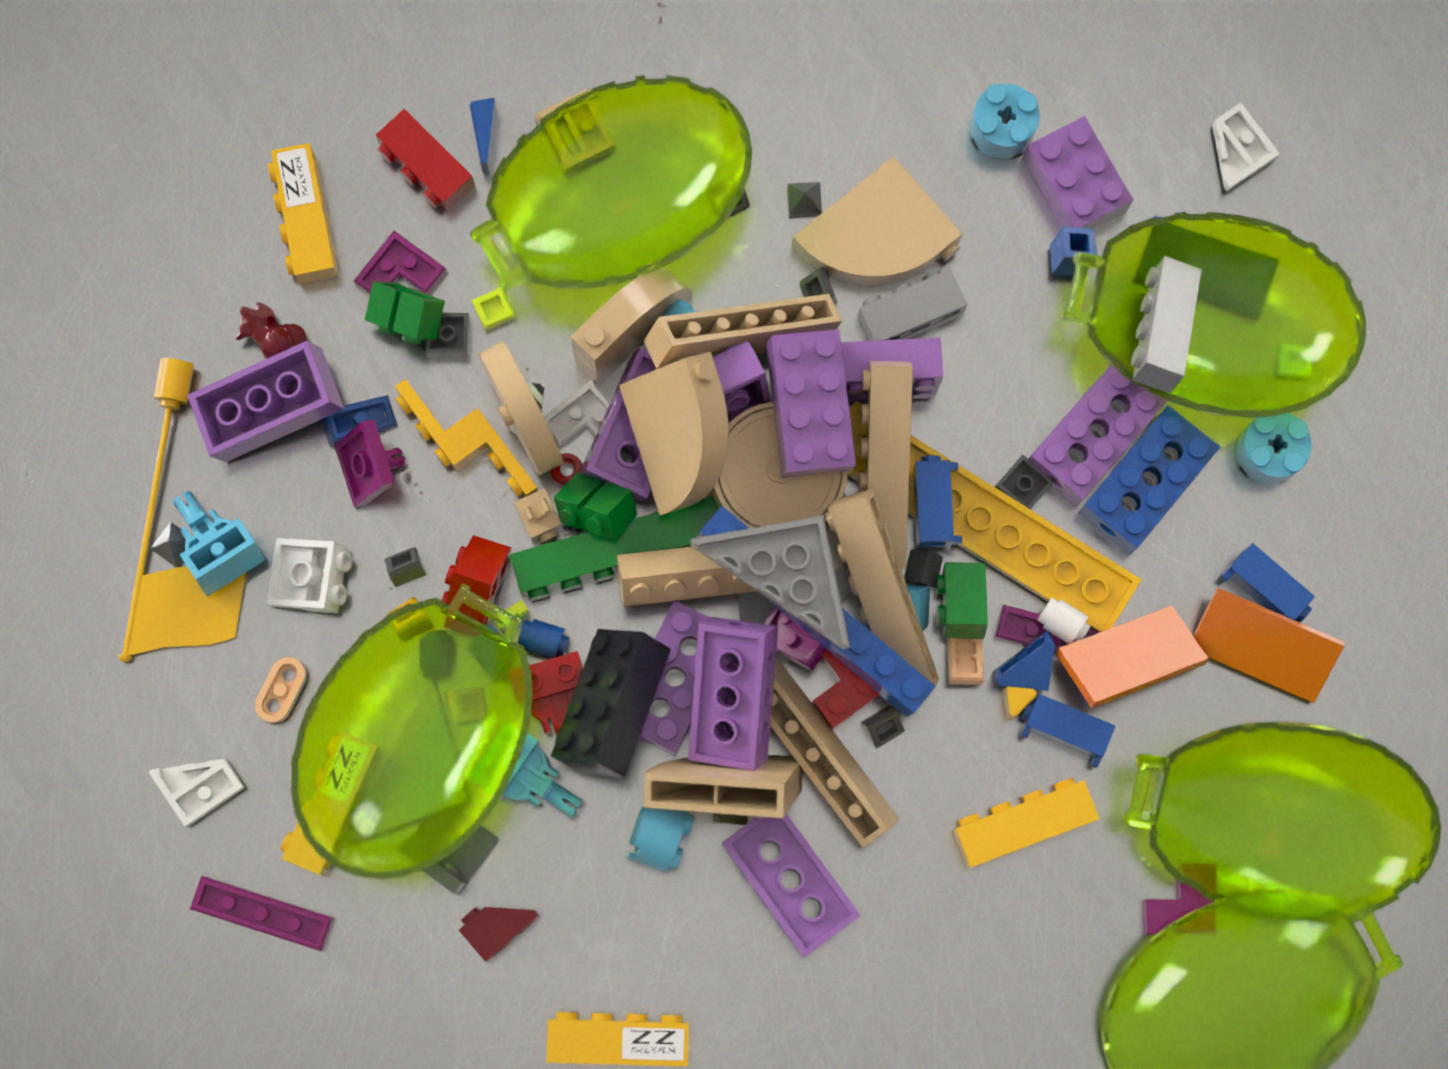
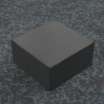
M442 313L437 338L435 340H426L427 357L469 358V313Z
M1022 455L995 485V488L1031 510L1055 481L1049 476H1045L1028 461L1026 456Z

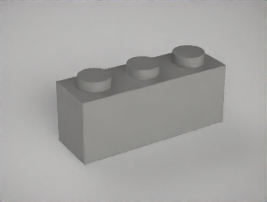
M951 269L943 273L940 270L932 271L922 278L923 281L911 286L910 282L904 283L894 288L891 295L884 298L877 295L865 300L862 303L863 307L859 309L858 319L868 340L905 339L963 314L967 303Z

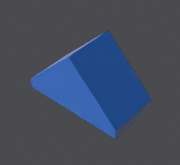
M1046 631L996 668L994 675L1000 686L1049 691L1055 650L1052 635Z

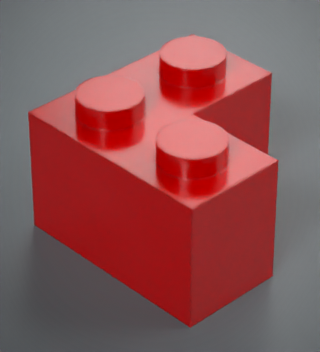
M475 535L472 536L467 547H460L455 565H450L445 578V584L450 586L449 591H445L440 603L439 610L444 611L442 626L476 637L484 631L491 617L496 591L506 574L511 547Z
M826 649L820 660L837 683L815 698L812 704L831 729L835 730L881 695Z

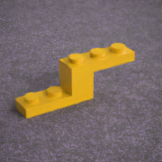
M406 379L395 386L400 395L395 399L406 415L411 412L415 415L419 422L414 426L425 441L432 438L438 446L434 453L445 468L452 465L455 471L458 472L490 449L491 451L486 455L497 470L504 468L509 474L510 478L506 482L517 497L521 494L526 497L538 491L535 483L478 408L444 431Z

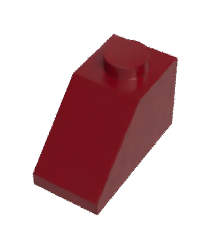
M475 907L461 919L464 926L458 931L485 962H489L541 915L536 910L484 907L480 911L478 907Z

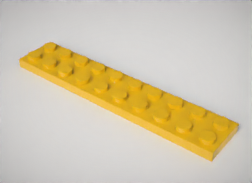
M855 401L849 413L856 466L847 473V476L859 483L860 471H866V458H860L861 438H867V424H861L862 404ZM910 435L908 514L915 518L913 482L915 462L921 461V457L931 455L941 456V460L950 459ZM958 465V471L950 472L954 536H962L963 542L962 544H957L958 546L1049 602L1051 597L1058 602L1062 599L1087 615L1088 619L1085 623L1097 632H1103L1114 626L1142 579Z

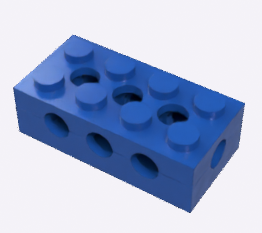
M1167 405L1080 509L1078 514L1131 555L1220 449V446L1171 406ZM1166 449L1173 452L1176 461L1166 458L1163 450ZM1142 475H1150L1155 481V486L1146 484ZM1122 499L1131 501L1134 505V511L1126 510L1122 505Z

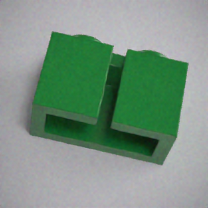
M373 281L364 320L376 324V330L387 334H396L397 332L403 335L402 340L406 342L422 344V340H435L437 338L445 301L395 282Z
M576 473L553 497L561 523L615 540L638 515L631 489L609 482L602 486L601 480L580 473Z
M945 562L942 575H936V595H942L943 604L937 606V626H943V638L984 639L988 626L986 564Z

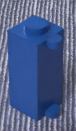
M941 456L921 457V461H916L913 467L917 548L950 547L951 545L963 543L962 536H954L950 472L959 470L958 463L950 462V460H941Z
M1254 543L1247 546L1221 576V579L1225 582L1230 578L1262 607L1299 623L1312 610L1309 603L1315 596Z
M1038 694L1022 710L1020 718L1025 720L1020 734L1021 737L1027 739L1031 732L1092 758L1090 766L1096 769L1101 758L1104 757L1115 729V725L1041 694Z

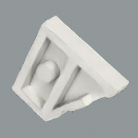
M1242 103L1227 111L1212 124L1223 185L1227 192L1277 159L1280 155Z
M226 759L198 764H184L164 769L157 768L149 771V774L184 827H189L245 789Z

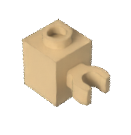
M545 488L514 502L533 544L540 541V544L544 545L559 537L558 533L563 531V527Z

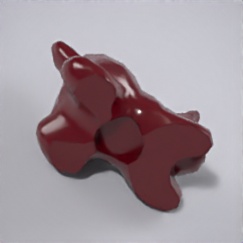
M256 303L254 309L245 306L240 308L241 324L236 340L243 338L253 339L258 344L265 359L307 341V334L301 326L297 324L280 325L273 310L263 303Z

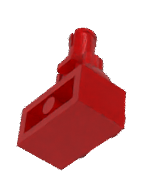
M578 651L511 670L522 706L524 708L527 707L530 713L542 723L545 734L552 733L549 719L552 721L556 737L560 732L567 713L568 704L573 697L580 672L583 669Z

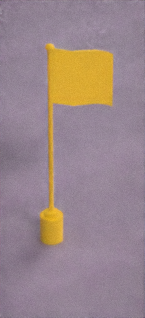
M160 359L154 399L160 401L159 406L166 408L123 652L122 655H118L122 662H129L132 659V655L161 648L208 646L236 638L247 572L208 597L188 567H177L143 575L172 410H179L180 405H187L194 364L179 359Z

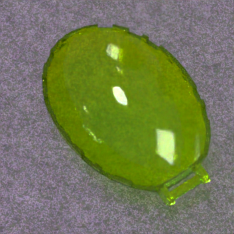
M645 75L635 76L634 81L615 84V81L595 87L565 102L541 118L540 124L527 135L524 133L517 140L515 148L507 158L503 157L492 176V184L485 203L491 219L474 228L470 236L484 250L501 278L499 284L504 291L510 290L527 280L555 288L587 289L614 285L635 279L642 274H648L683 257L710 237L730 216L741 199L750 176L752 145L749 130L741 113L727 97L711 86L707 89L692 83L690 78L666 75V78L645 79ZM498 233L519 266L513 271L491 238Z
M1179 212L1156 219L1152 217L1130 225L1127 229L1106 241L1102 256L1082 252L1074 253L1073 263L1076 264L1069 302L1067 309L1063 310L1061 317L1064 321L1087 326V334L1101 355L1123 376L1146 391L1194 410L1216 415L1250 418L1288 414L1307 408L1331 395L1341 384L1347 381L1357 366L1366 339V318L1362 300H1358L1350 284L1352 280L1337 261L1333 263L1318 250L1319 246L1312 241L1308 243L1291 234L1292 231L1256 218L1207 212L1206 214ZM1164 256L1202 269L1185 375L1171 393L1133 381L1135 366L1131 365L1133 353L1139 345L1136 331L1144 317V312H1141L1140 308L1149 286L1145 285V280L1152 266L1157 267ZM1089 268L1098 269L1088 313L1081 311L1088 271Z
M464 583L459 588L450 605L436 597L414 604L409 603L386 615L379 623L363 632L346 653L341 655L326 675L304 714L298 730L296 746L291 761L290 790L295 816L304 837L315 851L331 865L344 872L358 877L373 879L404 877L431 867L449 856L469 839L489 816L507 787L520 758L530 724L533 698L532 677L524 646L512 641L524 617L518 613L512 615L470 591L471 587ZM464 603L507 627L505 633L501 635L459 611L460 607Z
M1294 722L1240 724L1218 729L1192 739L1169 753L1166 757L1138 754L1135 762L1138 770L1130 806L1123 815L1124 823L1149 829V846L1164 864L1165 869L1183 885H1190L1201 892L1203 897L1211 901L1216 899L1232 905L1234 910L1289 922H1322L1321 918L1342 916L1345 920L1354 918L1353 913L1373 907L1377 911L1399 900L1398 895L1413 882L1418 884L1430 869L1437 854L1441 836L1439 809L1428 785L1414 768L1395 752L1366 737L1340 729ZM1152 771L1159 772L1151 812H1145L1143 809Z
M1283 887L1273 890L1256 889L1236 897H1225L1198 908L1166 926L1149 940L1150 943L1136 958L1132 957L1127 963L1128 968L1118 984H1114L1105 1006L1107 1012L1104 1030H1102L1104 1054L1110 1069H1329L1348 1050L1362 1031L1373 1010L1381 985L1380 979L1398 970L1404 963L1400 955L1394 954L1373 913L1375 907L1370 900L1361 902L1344 911L1335 898L1307 889ZM1359 920L1362 921L1381 958V961L1376 964L1354 925Z

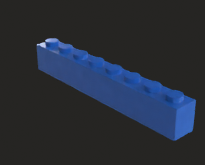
M721 506L700 530L696 538L749 528L726 508ZM770 601L905 717L914 714L935 689V685L844 608L842 610L850 648L847 650H842Z

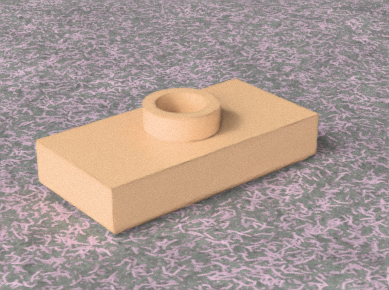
M947 638L948 684L983 685L982 639Z

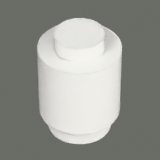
M1052 597L1037 621L1044 624L1042 628L1067 644H1071L1074 640L1079 641L1083 639L1090 628V625L1085 623L1088 619L1087 615L1062 599L1058 602Z

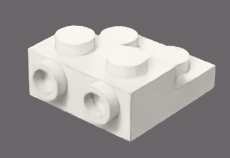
M276 538L266 605L303 609L310 612L338 613L339 605L345 603L347 596L346 588L342 585L344 572H348L352 564L348 547L335 541Z

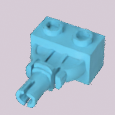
M191 491L182 493L189 506L184 504L179 495L174 499L173 505L178 509L194 533L192 536L185 526L181 529L186 542L185 552L181 553L180 556L207 597L265 561L256 542L239 518L231 522L228 519L220 518L215 510H210L208 512L215 521L212 523Z
M509 722L471 780L501 801L504 798L514 801L527 800L538 807L541 801L531 795L533 792L567 814L569 818H572L577 811L563 802V800H567L579 808L583 799L577 797L544 774L547 772L557 779L560 772L550 766L546 754L539 748L541 743L537 739Z

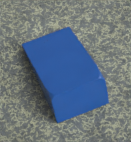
M495 98L471 101V104H469L482 172L485 174L490 173L497 112Z
M388 395L344 405L343 410L321 419L330 448L334 447L335 444L362 421L375 420L379 433L396 428L397 423Z

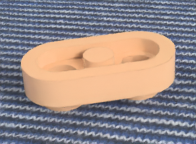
M284 657L276 661L272 666L255 701L256 713L264 721L280 723L289 716L307 679L306 669L300 661L292 657ZM288 670H294L296 674L294 680L290 682L285 681V673ZM277 700L280 703V709L272 713L269 710V705L272 701Z

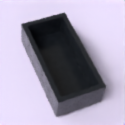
M597 629L596 635L591 642L586 662L580 672L573 697L568 704L567 713L560 732L555 739V745L550 757L578 772L625 778L671 648L645 632Z

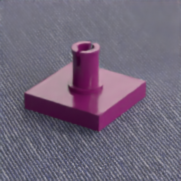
M375 420L362 421L334 445L354 507L366 506L394 484L391 469H401L405 463L404 456L395 458V455L403 453L400 448L384 450Z

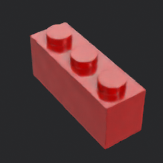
M405 109L398 113L376 134L380 145L377 148L379 153L389 163L395 161L402 168L400 170L402 176L412 186L418 183L425 190L422 193L423 196L434 208L440 205L448 212L475 187L473 176Z

